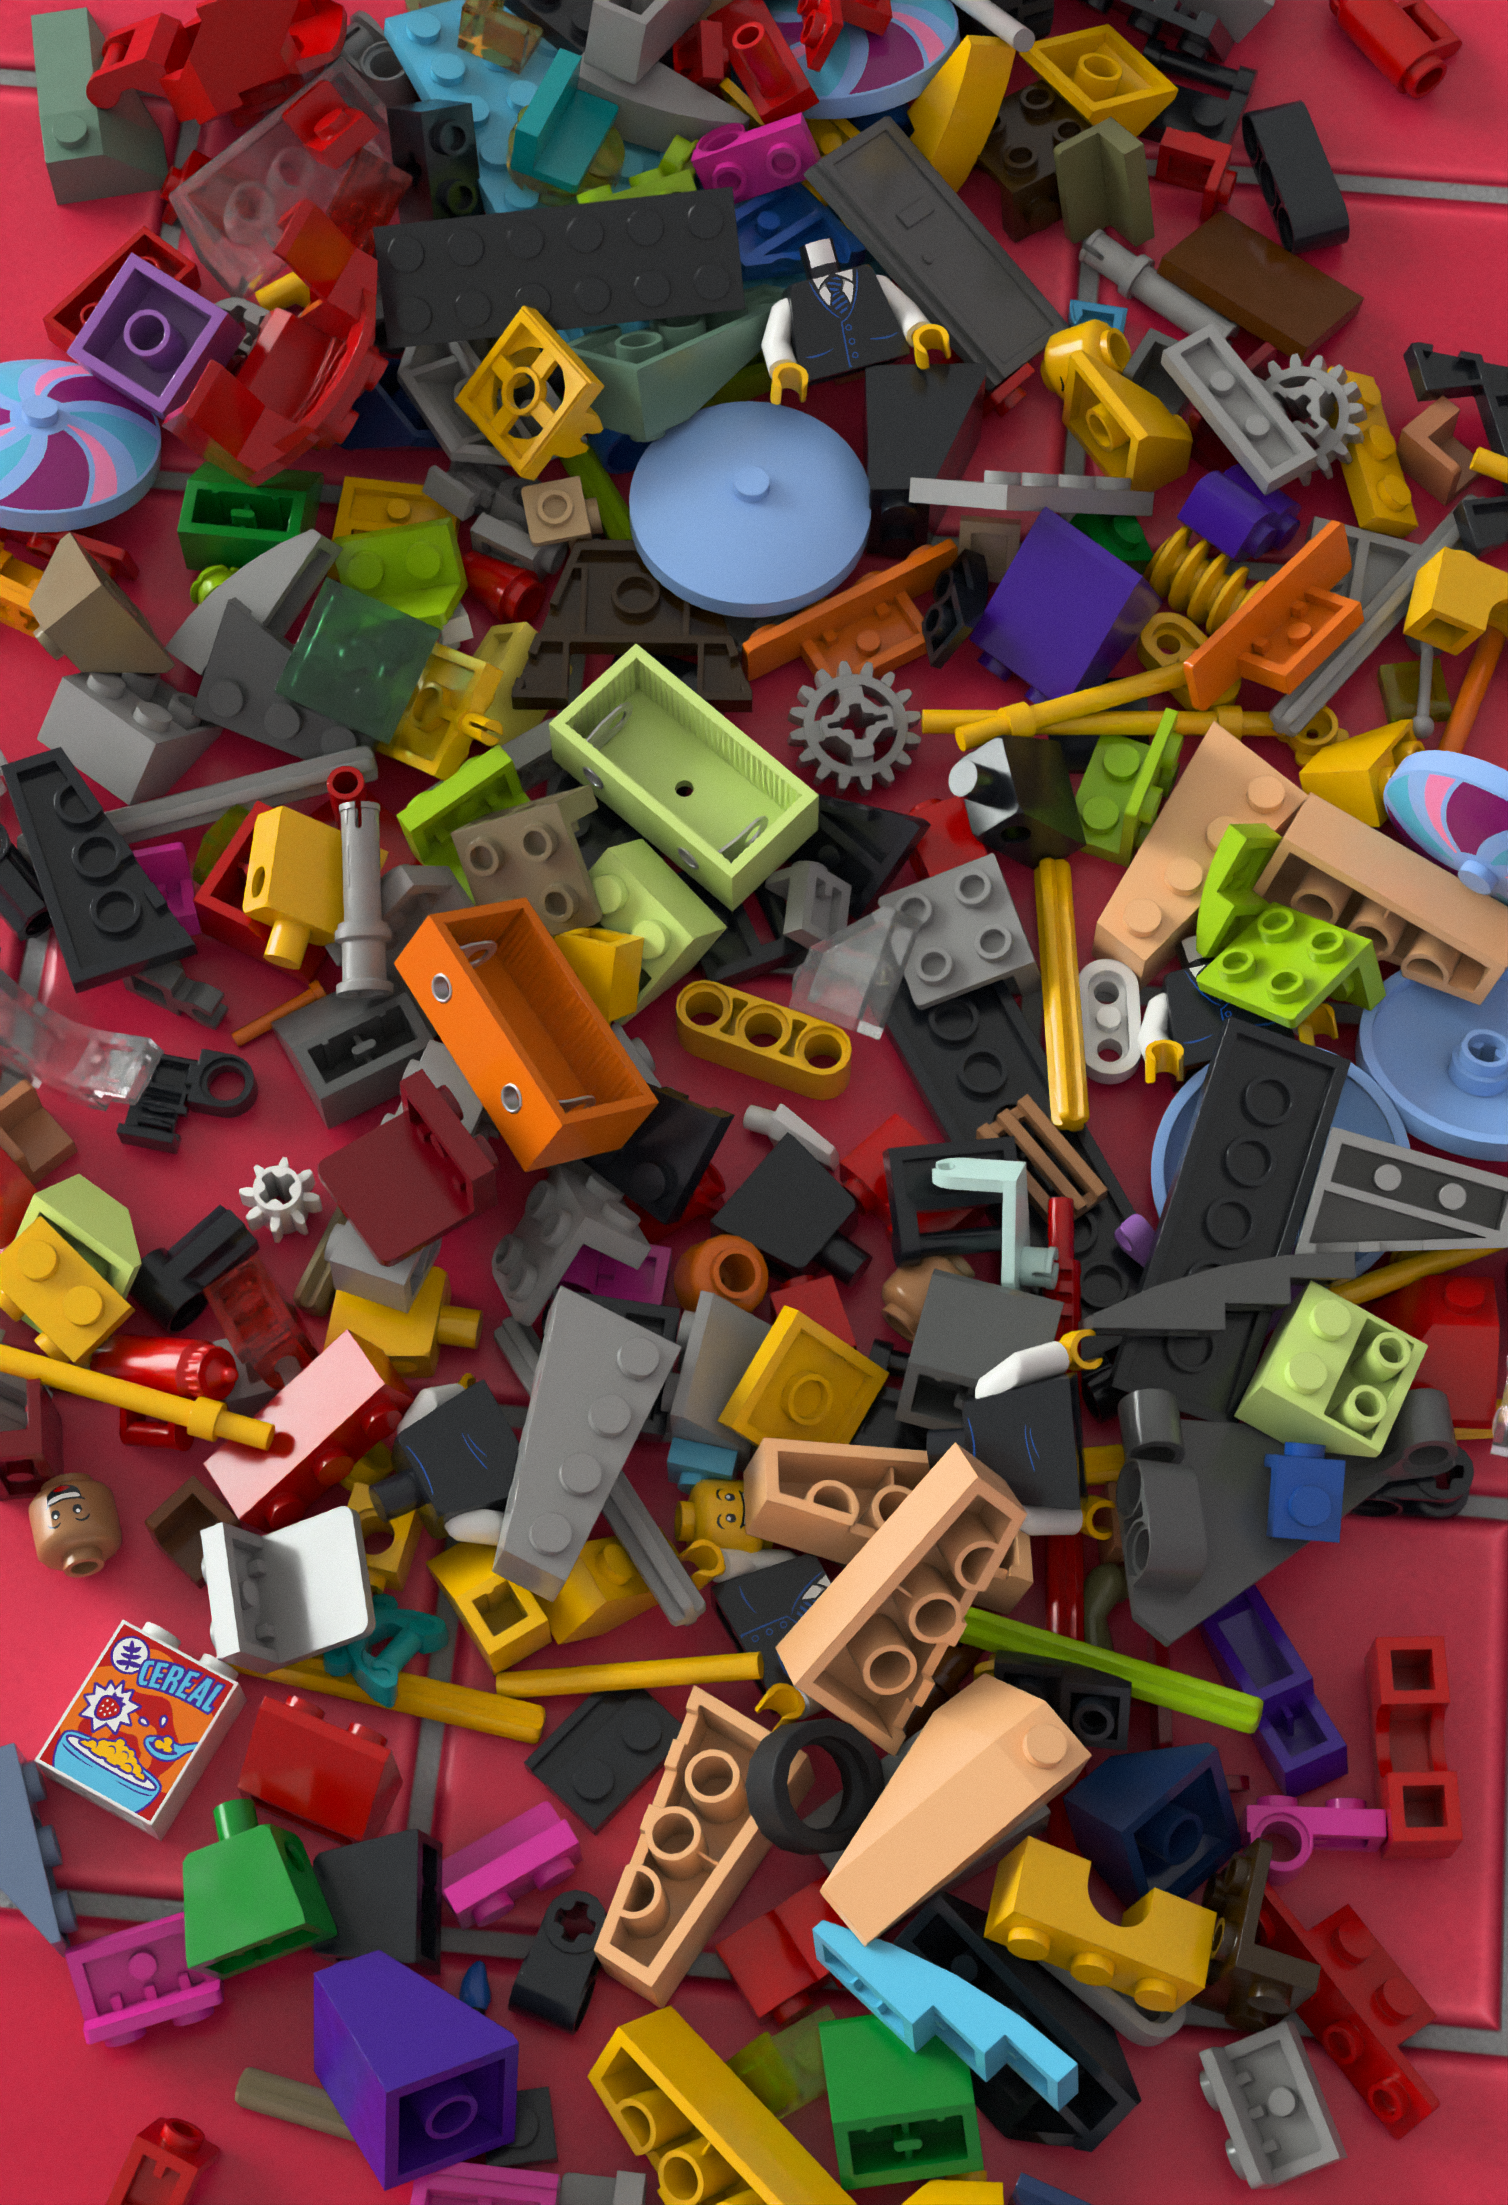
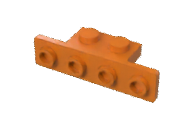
M1331 520L1185 660L1183 669L1191 703L1194 708L1206 711L1240 677L1290 695L1364 622L1361 602L1330 592L1352 568L1350 550L1343 523Z
M952 538L946 539L935 546L932 544L923 545L911 552L905 561L883 572L877 570L865 574L856 581L852 588L832 598L824 597L806 606L800 614L781 624L762 626L742 644L743 673L749 681H752L801 656L814 677L817 671L824 669L832 679L836 678L837 668L841 661L848 662L852 674H860L867 661L873 664L872 677L877 679L926 654L927 648L921 624L924 617L912 599L934 587L939 574L944 569L949 568L957 559L958 547ZM835 696L829 698L831 702L835 700Z

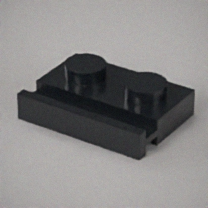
M644 1688L593 1692L524 1762L525 1769L532 1776L534 1775L547 1787V1790L596 1836L664 1766L673 1739H677L682 1724Z

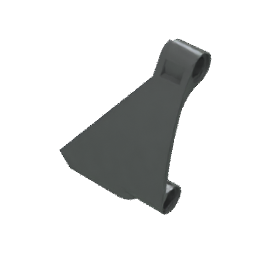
M1148 1388L1127 1394L1119 1401L1117 1406L1125 1463L1120 1470L1117 1480L1116 1505L1132 1619L1164 1646L1168 1647L1257 1583L1312 1540L1266 1536L1271 1468L1264 1467L1265 1454L1284 1455L1285 1444L1247 1423L1180 1419L1177 1397L1173 1393L1163 1389ZM1431 1388L1409 1390L1384 1447L1376 1458L1325 1452V1459L1346 1461L1341 1518L1390 1481L1440 1475L1456 1466L1455 1459L1458 1455V1448L1447 1395L1442 1391Z

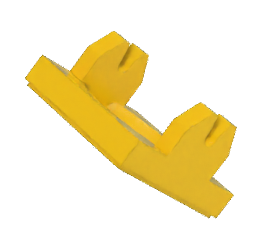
M523 305L455 398V402L521 478L535 481L553 455L570 458L585 453L590 448L581 437L586 433L599 434L603 430L599 416L590 405L605 386L536 309ZM559 364L563 371L565 392L562 404L555 411L546 401V381ZM526 375H529L535 385L534 397L527 407L519 409L514 402V389L526 386L530 382ZM498 388L502 389L501 397L503 403L499 411L497 406ZM520 416H533L543 428L539 435L529 439L515 438L508 432Z

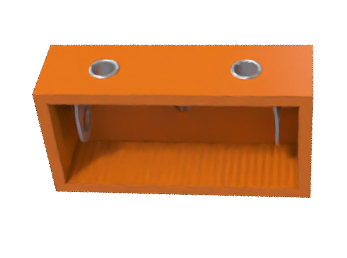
M526 897L430 914L393 963L524 1172L621 1149L659 1103Z

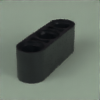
M1299 100L1244 113L1242 117L1244 146L1284 249L1296 255L1347 243L1350 233L1347 209L1304 102Z

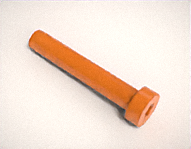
M317 979L308 984L309 989L231 1033L237 1046L240 1047L272 1029V1022L327 996Z

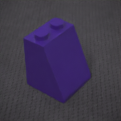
M1045 506L1027 534L987 605L981 620L970 635L969 640L983 651L977 660L978 663L1005 683L1012 674L1017 676L1030 686L1024 696L1033 704H1038L1102 685L1162 605L1163 601L1141 574Z
M376 1950L351 1960H343L331 1967L314 1972V2072L384 2191L515 2141L519 2042L512 2032L381 1950Z

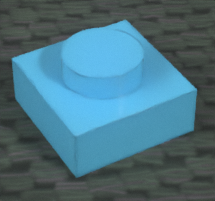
M673 1437L667 1458L668 1482L677 1483V1488L680 1491L690 1495L692 1488L701 1479L736 1480L738 1475V1451Z

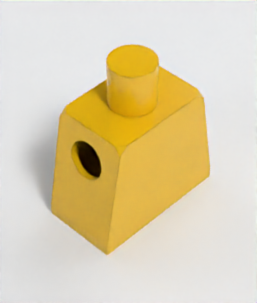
M286 806L277 807L257 816L242 907L246 916L273 927L263 956L267 961L288 969H300L308 942L319 946L335 943L334 932L337 930L338 924L344 922L341 831ZM381 848L380 871L389 853Z
M432 1266L408 1314L336 1290L323 1351L346 1329H349L381 1348L402 1378H427L433 1376L436 1372L441 1344L471 1349L478 1348L483 1325V1311L450 1306L451 1286L448 1272L442 1268Z

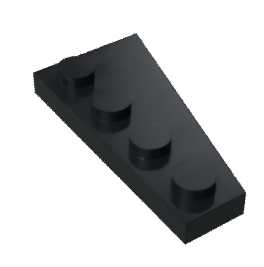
M61 747L1 766L76 994L198 954L194 941L175 918L166 900L145 874L135 859L132 850L121 834H118L105 815L102 806Z

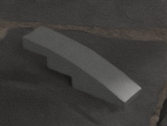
M1355 1252L1283 1255L1219 1266L1154 1286L1079 1321L1078 1330L1092 1329L1096 1332V1336L1211 1337L1226 1330L1225 1311L1274 1312L1291 1304V1286H1306L1312 1280L1324 1287H1338L1356 1279Z

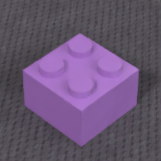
M131 252L66 353L88 373L162 420H165L167 415L186 403L211 359L226 367L247 332L228 312Z

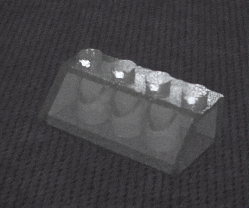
M343 56L169 194L168 198L200 262L231 297L247 300L288 267L280 257L272 253L283 234V231L277 228L276 225L281 216L304 197L314 202L338 226L395 180L387 107ZM322 79L329 81L348 106L365 112L380 131L337 170L316 162L282 119L283 112Z

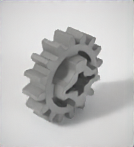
M1298 353L1291 355L1290 368L1281 370L1275 361L1269 362L1268 368L1271 377L1266 381L1256 377L1286 416L1285 411L1294 417L1298 416L1302 419L1310 416L1316 428L1314 429L1308 423L1303 424L1297 420L1293 422V425L1318 455L1314 468L1299 476L1302 485H1310L1311 472L1320 470L1325 478H1332L1333 471L1330 463L1338 459L1343 463L1350 464L1353 459L1346 448L1347 444L1363 443L1365 438L1361 429L1354 425L1355 423L1367 420V412L1363 404L1355 403L1362 397L1356 382L1346 383L1348 376L1344 367L1340 364L1327 373V364L1321 355L1315 356L1310 367L1303 366ZM1337 401L1339 418L1334 430L1329 425V417L1335 411L1333 404Z
M841 661L837 668L836 678L832 679L824 669L817 671L814 677L817 691L809 686L802 685L796 697L805 707H791L787 719L794 725L801 726V728L790 732L787 742L788 746H803L804 748L796 762L799 769L812 764L818 769L813 784L819 786L830 777L836 780V795L842 796L849 783H856L860 795L868 796L872 788V780L875 778L885 789L892 785L895 778L891 767L906 772L912 760L903 750H916L921 741L920 736L909 732L908 729L918 725L921 713L918 711H905L904 706L908 703L913 693L910 689L901 690L898 693L891 689L896 674L890 671L881 680L872 677L873 664L867 661L860 674H852L848 662ZM864 694H867L876 699L883 705V707H878L876 704H874L866 697H864ZM835 696L834 713L822 716L820 720L814 721L816 711L820 705L828 698ZM847 718L854 720L856 728H866L861 739H855L852 730H842ZM888 737H893V743L889 752L880 760L874 762V744L886 741ZM830 750L843 759L845 764L832 759L825 751Z

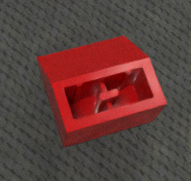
M257 800L194 897L193 903L204 934L309 984L314 981L330 955L325 948L326 945L319 946L308 942L300 969H288L275 965L263 957L273 927L246 916L242 908L255 822L258 814L275 809Z
M265 1695L259 1707L237 1785L242 1798L253 1800L257 1809L341 1846H348L377 1838L403 1785L392 1750L385 1747L388 1742L387 1738L361 1724L350 1723L348 1729L344 1730L323 1720L326 1713L322 1709L299 1697L289 1695L285 1703H282Z

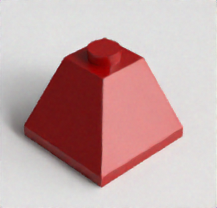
M1426 1275L1364 1309L1428 1345L1409 1390L1431 1388L1445 1393L1448 1397L1453 1428L1494 1430L1496 1423L1500 1333L1494 1277Z

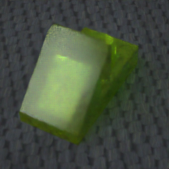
M826 2005L772 2037L768 2031L762 2033L726 2061L725 2064L779 2120L827 2092L818 2022L837 2019L830 2006Z

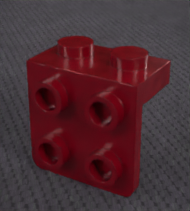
M423 1069L399 1082L403 1113L334 1152L318 1164V1176L321 1183L376 1261L385 1267L398 1264L498 1204L495 1171L500 1169V1163L494 1150L481 1134L472 1138L461 1122L464 1119V1115L453 1093L446 1085L436 1088Z

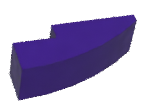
M1252 1585L1197 1627L1225 1687L1259 1697L1263 1701V1713L1259 1726L1255 1733H1251L1250 1736L1283 1795L1297 1797L1348 1774L1347 1745L1315 1695L1312 1675L1256 1585Z

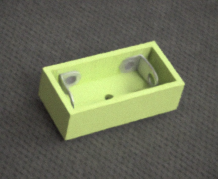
M638 644L631 647L549 723L552 759L582 785L591 784L595 796L732 912L818 830L819 795ZM682 786H688L693 790V793L683 797L678 795L676 791Z

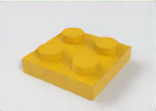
M784 1305L717 1421L757 1448L764 1437L849 1444L890 1373L799 1310Z

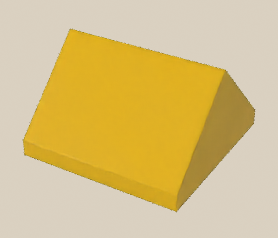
M1109 24L1035 41L1029 51L1020 52L1021 57L1039 80L1045 81L1091 126L1112 117L1132 135L1137 137L1176 98L1178 88Z

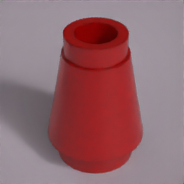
M471 550L462 557L468 582L467 589L503 624L530 623L538 615L546 598V588L539 582L538 576L534 571L486 554H481L477 550Z

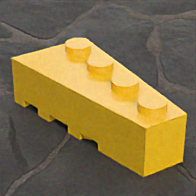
M671 2005L618 2026L587 2076L635 2156L646 2154L658 2174L660 2188L657 2192L665 2205H857Z

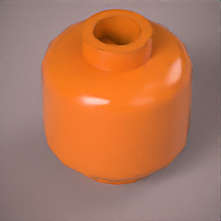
M721 1234L691 1246L679 1258L674 1271V1291L678 1302L684 1310L696 1312L702 1290L715 1293L746 1312L751 1313L763 1301L768 1288V1268L763 1255L753 1243L737 1235Z

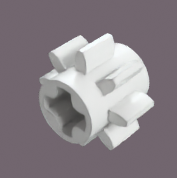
M282 1157L279 1165L266 1169L255 1165L253 1168L256 1179L253 1188L245 1187L239 1189L242 1204L252 1208L246 1215L251 1231L260 1229L265 1225L272 1232L275 1243H280L283 1234L295 1231L303 1235L308 1234L305 1223L308 1212L317 1213L322 1211L320 1196L309 1192L316 1184L313 1172L308 1169L297 1175L295 1171L290 1169L287 1157ZM279 1195L283 1200L290 1201L283 1205L279 1200L273 1198Z

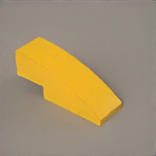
M966 35L907 111L915 130L909 139L955 193L958 192L966 181L978 159V155L981 154L1008 85L1016 49L999 37Z

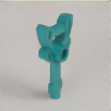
M384 1593L372 1597L376 1620L373 1633L364 1639L323 1653L324 1670L331 1676L343 1677L351 1673L358 1686L373 1700L387 1708H391L394 1706L398 1696V1673L417 1652L427 1654L447 1646L449 1632L443 1619L415 1610L398 1609L396 1599ZM388 1637H393L377 1657L371 1655L373 1645Z

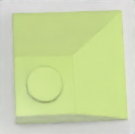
M81 1174L72 1176L35 1193L15 1239L39 1216H42L126 1300L142 1264L129 1209ZM26 1314L21 1318L22 1321L40 1334L43 1332Z

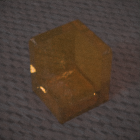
M466 0L461 11L457 47L520 75L541 42L543 29L503 11L505 0Z

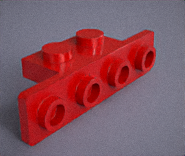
M1266 1881L1254 1944L1321 1966L1316 1993L1296 2008L1295 2011L1395 2139H1401L1440 2106L1439 2099L1398 2048L1437 2017L1436 2013L1349 1904H1346L1306 1931Z

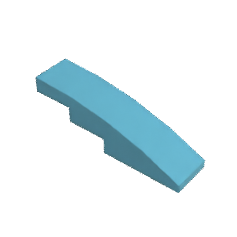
M825 1920L819 1922L812 1929L816 1959L914 2053L919 2051L933 2036L937 2035L985 2082H988L1007 2063L1058 2112L1078 2094V2063L1020 2015L961 1977L892 1943L877 1938L864 1947L850 1929Z

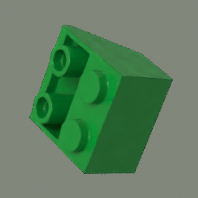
M205 461L187 480L177 529L186 568L203 571L212 565H224L229 569L231 567L241 569L244 565L276 545L312 528L315 530L324 483L323 473L284 469L259 486L252 488L213 463Z
M874 2014L818 2022L841 2188L844 2191L984 2170L969 2066L937 2035L933 2036L919 2051L914 2053Z

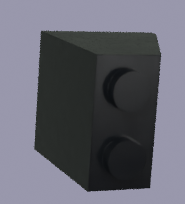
M986 363L929 364L930 367L927 369H920L916 364L865 366L863 457L864 470L868 478L869 509H871L867 553H883L892 557H902L909 555L923 545L931 544L948 505L909 502L910 478L962 479L981 439Z

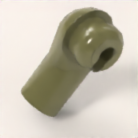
M1111 1562L1098 1565L1091 1570L1084 1581V1642L1113 1652L1114 1647L1107 1616L1117 1602L1122 1603L1126 1598H1129L1125 1566H1116V1564Z

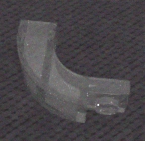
M0 969V1070L21 1081L27 1079L33 1087L92 1109L106 1111L111 1102L136 1106L165 1051L151 1038L98 1030L70 1020L37 1001Z

